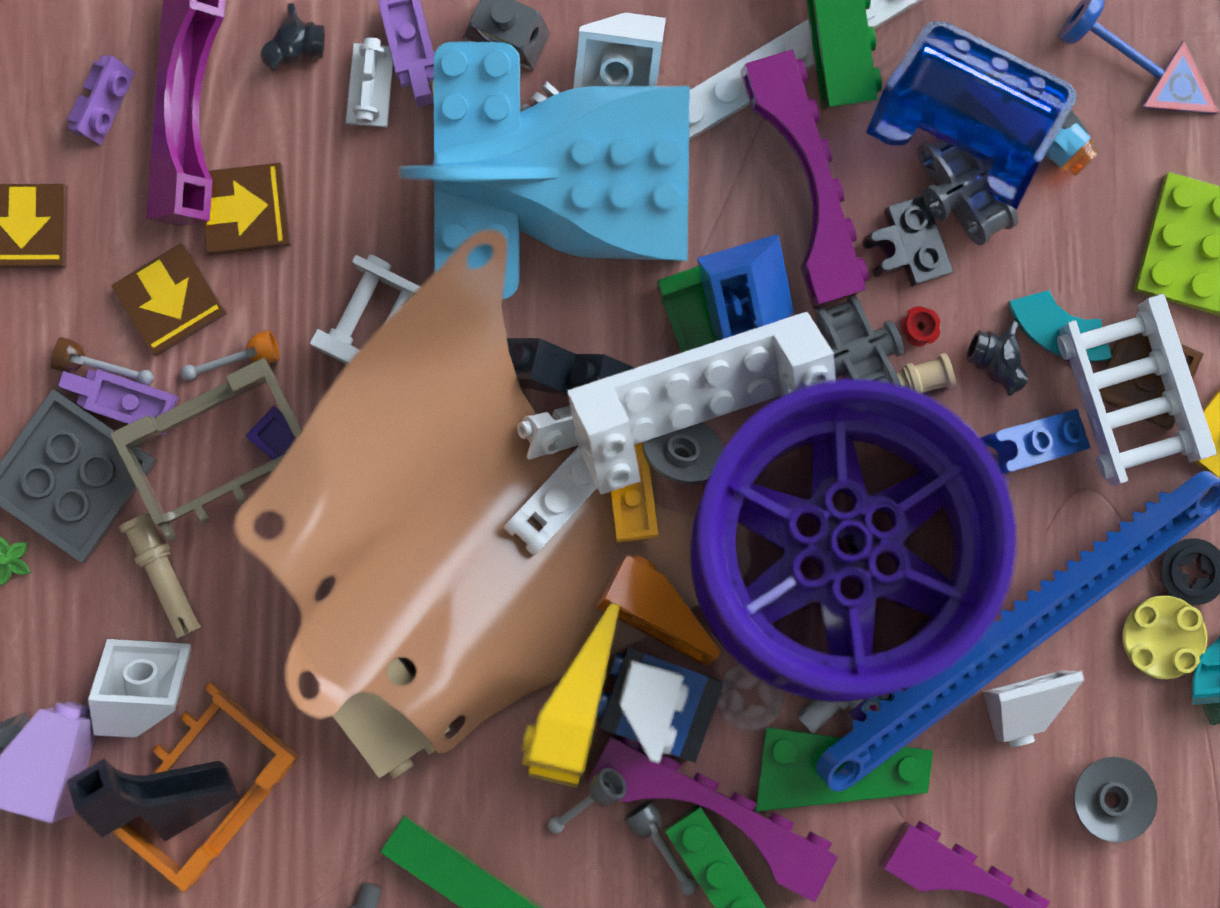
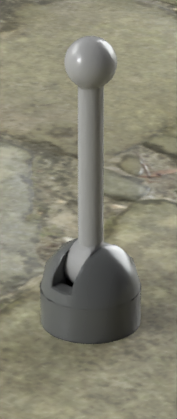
M604 768L594 775L588 786L589 796L561 817H552L548 822L549 831L554 834L562 832L564 824L595 801H598L602 806L615 804L623 798L627 787L620 773L612 768Z
M652 800L639 805L625 816V822L636 835L652 838L681 882L680 889L682 893L687 896L693 895L697 890L696 882L693 879L687 878L658 833L662 820L659 810Z

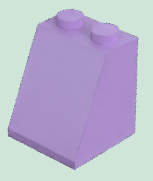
M66 701V704L55 703L54 708L39 709L0 755V809L50 823L73 816L74 806L67 780L87 769L96 735L93 733L89 706Z

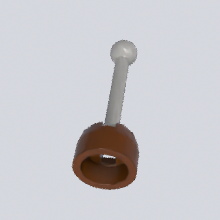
M59 337L52 354L51 369L71 373L77 371L82 365L136 379L138 383L146 386L151 385L154 380V376L149 370L138 372L85 357L82 346L67 338Z

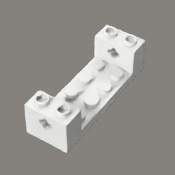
M804 312L568 390L579 450L600 495L641 481L635 444L778 396L783 397L803 387L835 381L834 353L808 312Z

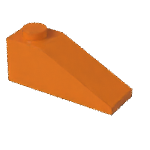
M626 555L618 563L596 607L606 612L611 603L618 604L620 607L617 619L704 666H708L715 661L721 651L665 575L656 571V566L651 561L640 556H633L632 558Z

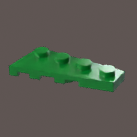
M765 727L755 801L757 804L754 811L928 793L933 750L905 746L846 790L834 791L817 774L816 766L821 755L841 740L842 737ZM846 762L840 764L834 773L842 769Z

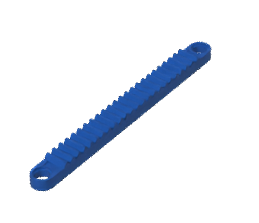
M1203 471L1194 475L1171 493L1160 492L1158 494L1160 501L1158 503L1147 502L1145 504L1147 509L1145 513L1136 511L1132 513L1133 522L1121 521L1119 523L1121 531L1118 533L1108 531L1106 533L1108 539L1106 542H1093L1094 551L1088 552L1083 550L1080 552L1081 560L1079 562L1071 560L1066 562L1068 567L1066 572L1054 571V581L1042 580L1040 582L1042 589L1039 592L1029 590L1027 592V601H1014L1015 610L1012 612L1003 609L1000 612L1002 619L999 622L993 621L982 638L966 655L952 666L930 679L907 687L908 690L905 692L900 690L894 691V700L891 702L881 700L879 702L881 710L878 712L868 710L865 722L853 721V731L821 755L816 766L817 774L834 791L846 790L1214 515L1220 509V478L1209 471ZM1210 488L1206 496L1202 498L1203 494ZM846 762L842 769L834 773L840 764Z

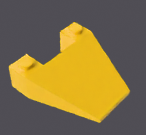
M611 603L539 715L537 727L528 725L522 749L524 752L522 765L530 766L528 777L570 787H578L620 605Z

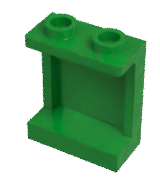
M699 266L659 279L656 287L680 353L719 341L713 333Z

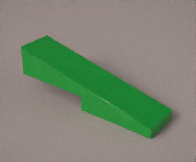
M404 814L380 849L382 854L461 908H544L477 865L472 858Z

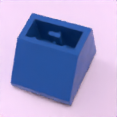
M777 234L697 258L713 333L718 340L789 318L794 313L780 239Z

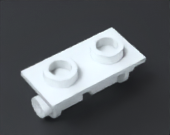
M365 38L364 44L354 43L346 124L387 128L393 61L389 46H381L379 39Z
M571 406L555 409L552 416L548 412L526 416L517 425L519 436L522 439L527 438L531 443L527 454L528 459L554 454L560 450L578 446Z

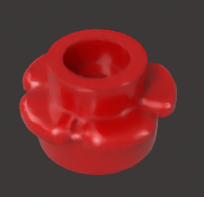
M915 306L908 310L906 317L902 318L900 323L901 333L906 335L907 341L914 346L922 347L925 343L932 344L941 333L939 328L941 320L934 310L924 308L923 306ZM923 323L925 326L924 330H919L917 324Z

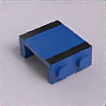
M627 646L625 654L617 652L608 675L616 678L610 694L602 692L597 705L595 716L601 718L599 728L641 743L618 701L630 659L680 673L684 677L682 684L688 686L689 689L682 712L674 710L670 725L674 726V729L677 730L670 754L696 763L724 682L637 651Z

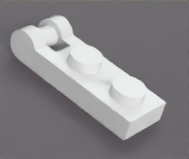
M579 446L503 527L511 536L514 534L518 535L527 544L525 549L533 556L541 550L597 488L579 450ZM531 516L543 526L540 532L527 522Z

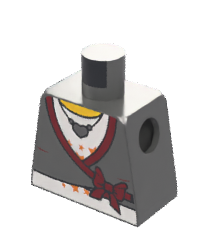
M480 0L463 36V40L468 42L508 43L519 53L520 65L534 71L550 37V32L541 14L531 7L515 0Z

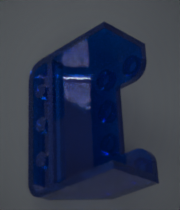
M932 21L925 25L885 84L866 133L885 144L900 146L910 142L918 128L934 137L971 154L973 157L993 165L985 179L986 190L997 201L1003 202L1017 210L1077 100V93L1068 82L950 23Z

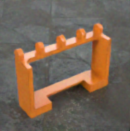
M209 682L204 689L209 695L213 696L211 699L213 702L199 720L187 711L181 715L180 719L191 729L174 750L170 752L159 743L152 750L163 760V763L154 773L170 770L221 708L276 755L255 779L253 786L204 845L195 851L183 867L179 866L130 823H126L113 831L116 836L183 892L193 887L301 757L212 682Z

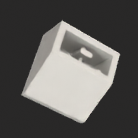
M630 659L618 701L650 760L660 762L662 753L670 755L677 729L670 725L674 710L682 712L689 687L682 684L684 677L680 673Z

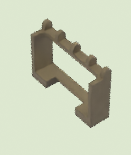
M265 358L226 376L228 382L155 418L147 415L110 433L155 525L160 526L168 542L176 538L175 531L170 525L171 522L195 511L200 522L205 524L210 521V518L204 506L231 492L234 493L240 505L245 504L248 499L242 487L269 473L272 474L285 454L168 513H164L133 448L266 382L295 439H297L302 428Z

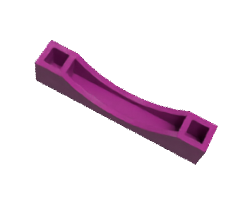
M226 0L162 1L146 219L179 226L210 221L213 180L207 169L201 147L199 103L207 59L215 36L224 20Z
M792 49L745 63L740 72L752 111L767 120L787 140L799 158L808 180L812 200V230L808 250L801 265V271L812 307L867 290L864 282L869 280L868 270L863 258L856 257L852 242L857 240L856 231L852 220L844 218L840 204L844 202L843 188L838 178H832L828 163L832 162V153L826 138L820 139L816 123L820 122V114L813 98L808 100L804 84L808 83V76L803 60H796Z
M610 735L587 779L588 784L593 776L602 769L612 768L620 773L626 783V794L620 799L625 803L641 799L671 798L696 803L719 813L736 824L755 843L778 884L814 903L816 902L838 858L834 852L829 850L832 842L809 831L805 838L791 830L794 822L773 811L769 818L754 811L757 803L735 791L732 797L729 798L716 791L719 783L699 772L695 774L694 778H691L679 771L682 764L662 753L660 762L652 761L648 754L641 751L643 748L642 743L623 736L617 739Z
M920 820L915 827L904 821L879 863L884 869L921 892L940 889L969 891L991 897L1010 908H1047L1050 901L1029 888L1024 895L1011 888L1010 885L1014 879L992 865L988 872L973 864L978 856L959 844L955 843L952 849L944 846L937 841L941 833Z

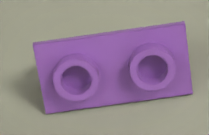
M101 55L99 61L94 60L92 69L83 85L84 89L91 92L90 97L87 98L79 95L70 115L66 118L69 122L67 130L79 136L84 135L98 145H102L108 130L111 128L113 119L136 73L112 55L108 57Z

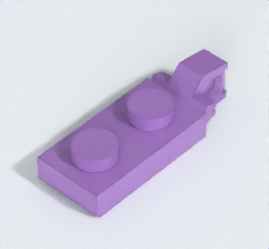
M378 0L396 77L400 80L401 88L412 87L417 108L433 104L428 82L434 81V52L420 0Z
M89 369L86 378L63 371L58 387L78 394L79 397L76 404L83 406V409L127 424H131L147 415L155 418L175 408L179 397L99 369L97 371Z

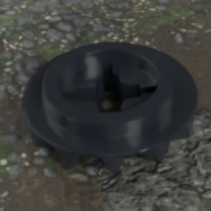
M1190 538L1184 539L1168 548L1167 553L1160 562V581L1165 585L1168 595L1180 598L1189 605L1205 604L1219 596L1220 550L1215 545L1203 539ZM1196 559L1197 569L1203 571V574L1209 575V577L1194 578L1192 584H1189L1188 575L1178 569V566L1191 565L1193 560Z

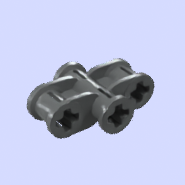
M958 127L950 128L946 131L944 137L933 143L925 142L918 146L917 157L919 162L935 184L926 187L923 191L925 205L934 218L943 221L950 216L953 210L969 238L980 246L989 242L990 236L1003 228L1010 230L1017 226V211L1001 189V187L1011 183L1012 180L1010 167L1001 154L992 151L985 155L984 161H982L966 134Z
M855 294L848 296L846 302L826 310L823 307L815 309V316L820 331L834 353L835 378L844 374L846 379L875 380L901 386L897 373L887 358L893 354L899 357L905 353L900 334L891 320L884 322L882 328L873 331L864 309Z

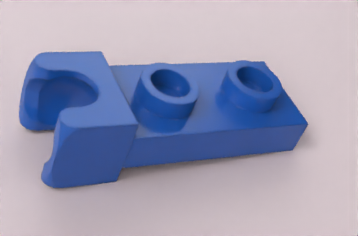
M1078 409L980 437V440L986 447H992L997 451L999 456L997 465L1002 475L1091 448Z

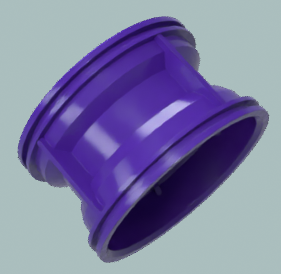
M867 379L827 381L803 387L767 405L755 414L725 447L708 481L697 508L692 527L690 542L692 582L700 609L714 636L727 653L756 678L781 691L806 699L827 702L865 700L907 688L934 677L966 655L982 638L999 612L1010 586L1015 564L1016 523L1009 491L997 463L976 433L957 415L924 394L892 383ZM853 441H860L886 449L904 459L919 473L875 495H869L865 489ZM812 444L810 499H802L753 484L756 478L777 459L792 450ZM841 492L849 495L853 502L852 511L849 513L837 511L832 504L833 494ZM942 506L949 521L953 541V562L950 579L910 552L903 544L904 539ZM882 511L890 516L892 527L889 532H880L873 527L871 516L874 512ZM802 516L814 519L818 526L817 535L814 537L802 536L796 529L797 519ZM737 523L781 548L784 552L782 558L746 589L741 579L735 551ZM843 538L849 541L848 549L853 551V553L844 555L836 543H839ZM878 554H887L893 558L896 565L893 575L886 576L878 572L875 566V559ZM813 559L819 563L821 567L820 579L816 581L805 579L800 573L801 561ZM843 578H852L857 581L861 589L858 599L848 600L842 596L839 584ZM878 597L931 616L927 624L905 643L890 651L872 655L875 603ZM813 601L818 602L821 607L829 655L800 646L777 631L771 623Z

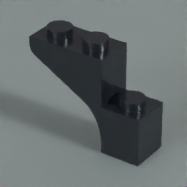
M507 338L509 355L517 375L516 379H518L521 388L569 397L568 390L635 369V367L605 354H575L541 338Z
M103 758L67 780L75 812L101 838L136 817L141 816L166 842L239 798L228 767L220 761L148 775H132L117 770Z

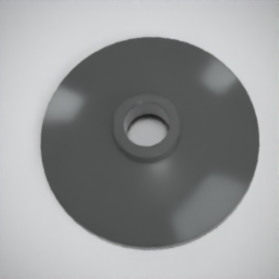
M703 422L642 442L643 453L650 466L663 477L682 484H698L708 481L718 459L724 451L718 435Z
M1105 757L1088 765L1079 775L1073 793L1075 812L1081 824L1092 835L1108 842H1126L1139 837L1149 828L1157 811V792L1151 777L1139 764L1122 757ZM1109 791L1113 792L1116 796V804L1111 808L1106 805L1104 800L1105 795Z

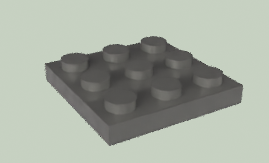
M55 389L51 390L0 462V507L76 560L85 564L138 489L110 435L115 430ZM137 446L133 448V451L147 477L158 460Z

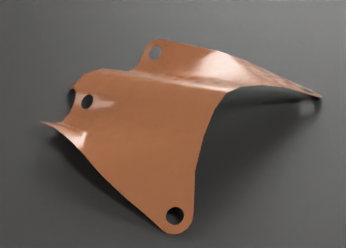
M496 230L481 231L468 238L355 354L326 393L298 438L270 477L241 507L235 522V530L241 543L270 568L291 593L301 609V627L291 647L286 665V683L289 695L296 706L309 716L326 718L333 716L339 711L343 703L353 694L361 692L374 693L385 699L410 720L430 740L434 750L439 754L446 753L455 748L487 718L520 698L566 675L605 614L604 611L596 606L618 563L626 555L632 558L633 556H640L651 561L656 566L655 570L665 575L690 610L699 605L693 587L690 568V542L695 517L665 508L654 502L659 538L617 544L611 493L607 492L600 495L598 488H596L535 556L525 549L527 544L518 535L514 534L511 536L503 528L573 451L567 448L554 454L528 459L527 454L531 443L527 438L522 439L518 434V423L522 422V419L526 416L537 414L522 393L509 355L502 312L507 240L501 232ZM480 244H490L493 247V254L489 262L478 269L469 268L466 260L470 251ZM266 511L279 513L285 523L282 534L273 540H263L254 532L255 519ZM532 516L527 520L538 532L543 529V526ZM736 533L735 551L741 579H743L750 568L752 555L748 543L740 534ZM333 575L335 577V585L332 591L324 600L316 602L314 596L317 587L326 577ZM617 619L608 657L648 635ZM400 657L410 659L416 667L414 680L404 686L391 683L386 674L389 663ZM304 671H310L319 683V693L316 698L311 700L305 699L299 692L298 680L300 674ZM464 715L465 722L459 732L452 738L445 739V732L451 722L457 717Z

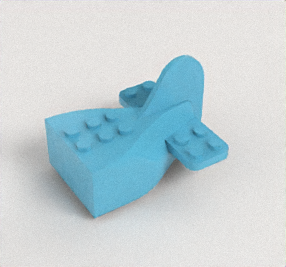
M448 42L439 46L434 55L433 165L399 167V178L433 179L435 272L468 238L485 230L501 232L507 240L502 299L509 298L519 288L520 231L556 250L579 257L687 261L690 86L580 87L555 94L520 113V57L513 46L503 42ZM483 243L473 248L466 260L468 267L478 269L488 263L493 254V247L490 244Z

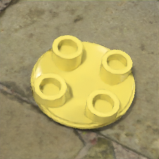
M1155 596L1144 600L1130 612L1123 627L1122 640L1128 659L1139 671L1157 679H1174L1191 673L1197 668L1200 663V656L1206 651L1207 629L1202 614L1191 604L1189 605L1186 601L1173 596Z

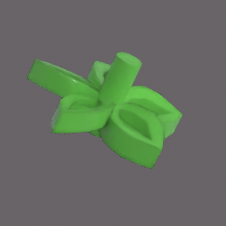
M0 537L1 586H4L10 580L12 571L16 574L31 573L28 565L19 559L27 552L28 542H19L10 546L6 539Z

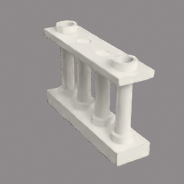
M369 254L367 260L355 255L352 261L356 269L363 272L364 275L336 329L331 328L328 334L317 329L310 342L316 350L346 365L359 351V349L351 346L354 339L350 336L378 282L381 281L401 291L387 320L420 288V286L390 272L391 265Z
M1164 294L1148 298L1137 305L1139 312H1137L1135 318L1080 334L1076 320L1065 324L1059 329L1061 334L1057 337L1059 351L1064 360L1069 359L1100 453V455L1096 456L1097 467L1101 477L1104 480L1108 479L1110 487L1127 482L1128 478L1125 469L1180 452L1183 455H1187L1189 463L1217 454ZM1142 333L1143 336H1148L1152 348L1149 357L1093 373L1086 349ZM1151 373H1155L1157 376L1161 375L1166 390L1163 392L1162 397L1106 413L1099 389ZM1167 412L1169 415H1174L1179 430L1174 437L1119 453L1112 429Z

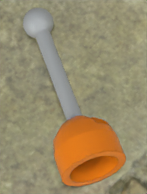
M268 329L251 336L246 350L195 367L185 365L182 367L180 375L185 381H192L198 374L250 358L253 362L265 358L269 364L275 363L281 359L279 347L272 331Z

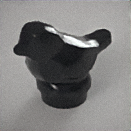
M288 3L287 19L278 29L274 38L261 49V60L271 71H275L281 65H296L303 58L309 61H313V58L323 59L325 25H315V22L312 21L305 24L298 17L294 3Z
M1014 319L1006 330L998 336L990 331L985 333L978 330L970 342L966 357L967 362L975 364L976 368L985 369L992 381L1001 383L1009 396L1022 390L1028 381L1027 373L1021 365L1020 351L1015 337L1019 322Z

